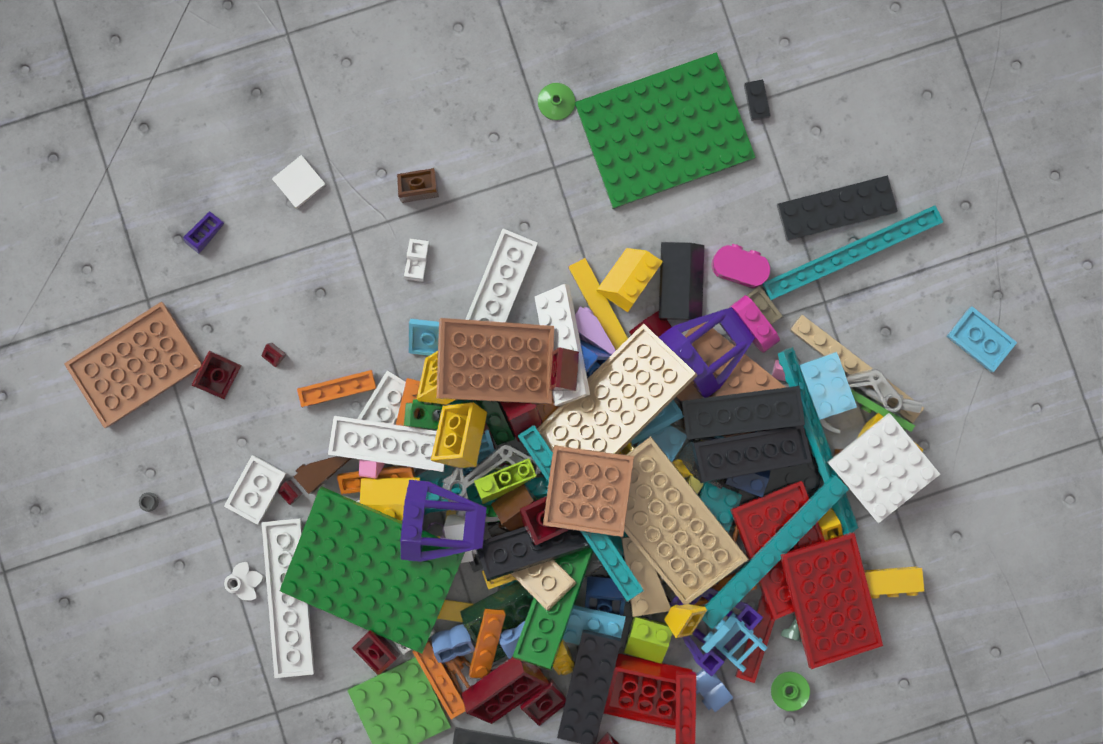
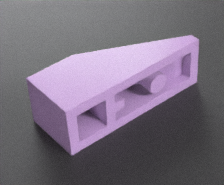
M580 306L575 313L579 338L612 355L616 350L597 317L593 315V311L589 308H582Z

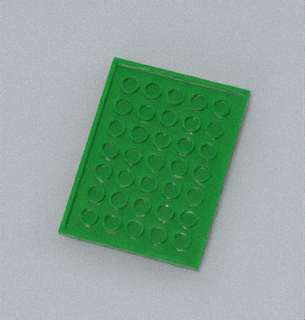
M717 52L575 102V107L612 209L756 158Z
M321 486L279 591L366 630L371 629L382 637L422 654L465 552L422 562L401 560L400 539L402 521ZM422 532V537L439 538L428 532ZM423 545L422 552L447 549L450 547Z

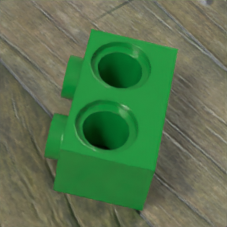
M413 399V403H406L403 426L438 429L443 404L431 403V405H426L424 402ZM418 408L420 410V416L416 419L414 416V411ZM434 411H437L439 414L436 421L433 419Z

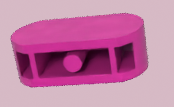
M736 244L720 248L713 256L711 263L713 273L717 277L752 289L763 284L769 277V262L765 257L760 256V252L754 250L748 252L742 250L743 247Z
M744 295L730 306L755 337L753 344L761 352L765 353L780 341L777 332L748 296Z

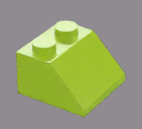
M635 616L633 617L624 653L662 663L670 644L672 631L665 623Z

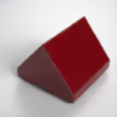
M267 343L261 356L274 367H277L287 354L275 344Z
M291 480L283 483L278 490V493L289 505L293 504L303 494Z

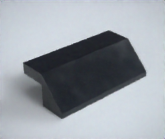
M661 242V260L663 262L660 265L659 318L667 320H693L702 317L704 245L687 242Z

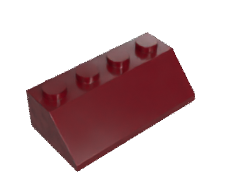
M512 657L462 693L465 711L471 716L493 724L548 686L549 681L537 666Z

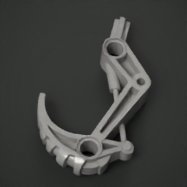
M878 369L846 375L850 388L859 387L865 391L866 395L883 404L890 412H900L901 410L921 412L922 402L904 399L903 395H900ZM872 385L875 390H873L870 387L866 388L865 386ZM889 398H897V405L894 407L888 406L887 401ZM825 418L820 420L822 427L840 434V428L832 426Z
M503 445L488 455L476 467H472L473 469L465 476H463L462 468L454 467L452 475L443 480V488L452 492V486L458 484L460 486V493L458 495L468 499L466 488L491 470H501L529 458L534 466L536 476L541 475V471L532 457L508 445ZM503 462L507 464V465H503V467L498 466V465H500V464L503 463ZM466 511L456 512V515L459 517H465ZM498 516L486 517L485 522L498 521L499 518Z

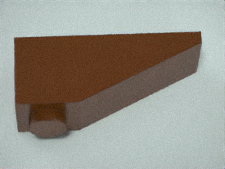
M335 456L307 465L302 464L296 470L297 474L294 478L308 494H312L352 458Z

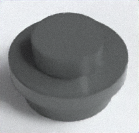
M147 492L139 498V506L143 511L150 512L158 507L159 500L154 493Z

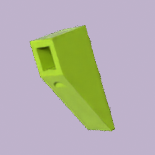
M528 458L479 478L474 483L484 504L503 496L537 476Z

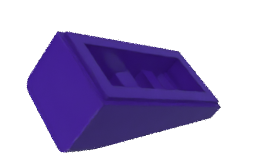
M209 211L183 239L189 247L199 254L221 229L224 222ZM208 220L212 221L215 224V226H211L208 223ZM203 226L207 227L210 231L204 230ZM198 232L202 233L204 237L199 236ZM193 238H195V239L198 240L199 242H198V243H195V242L193 241Z

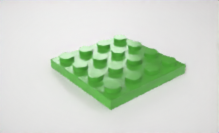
M416 657L347 690L372 744H418L451 728V724L438 696Z

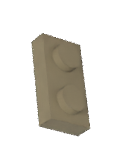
M760 286L746 295L756 304L771 325L782 317Z

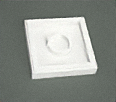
M302 155L272 178L297 209L326 186Z

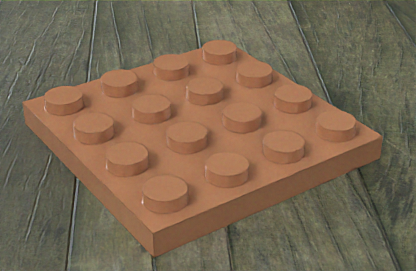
M554 445L543 525L623 537L634 456Z

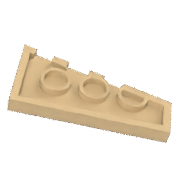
M630 537L621 538L624 561L644 590L630 600L632 616L669 611L671 607L655 568Z

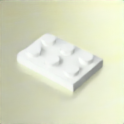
M252 455L224 507L259 525L287 473Z

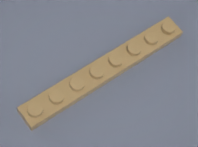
M803 315L798 318L790 329L793 334L822 356L837 352L843 370L847 375L873 369ZM888 381L900 395H903L904 399L913 400L902 390H900L898 387H896L894 384ZM872 385L865 386L866 388L870 387L873 390H875ZM895 397L889 398L887 401V405L890 407H894L898 403V399ZM906 410L897 412L910 423H914L920 413Z

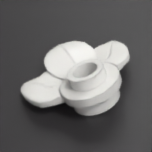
M242 562L237 564L232 574L226 577L224 586L228 592L236 593L242 600H253L257 598L254 587L260 584L263 575L257 571H249L248 562ZM233 580L238 582L236 587L232 586Z

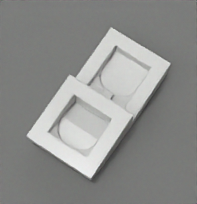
M410 239L404 279L424 281L429 241Z

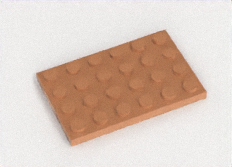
M161 301L73 357L64 365L102 426L108 428L199 370L202 362L164 302Z
M440 318L436 398L552 404L550 379L554 349V326Z
M705 323L700 324L694 328H691L686 333L685 337L687 338L689 335H691ZM713 328L692 343V346L708 367L735 347ZM744 354L721 388L709 397L785 388V386ZM729 360L727 363H725L722 367H720L713 373L715 379L730 363L731 360ZM693 380L676 396L681 402L703 397L694 387ZM754 431V432H746V433H738V434H730V435H722V436H723L724 438H727V437H732V436H738V435H744V434H749V433H755L756 431Z

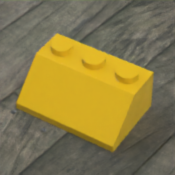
M626 248L596 291L626 312H629L663 261L646 250Z
M438 351L425 358L417 400L420 402L449 404L458 399L436 398Z
M474 402L443 406L431 461L458 468L476 467L487 412Z
M362 478L360 503L402 521L409 480L420 481V478Z

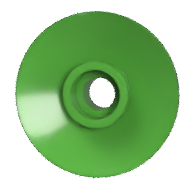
M551 83L545 86L539 93V110L548 119H565L574 110L575 96L568 86L562 83ZM559 97L560 101L555 103L553 98Z
M788 671L781 673L774 679L771 685V696L779 708L786 711H796L807 703L810 696V687L802 675ZM787 687H792L791 693H786Z

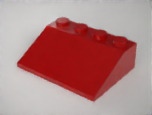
M618 654L603 714L675 729L676 671L692 672V669Z

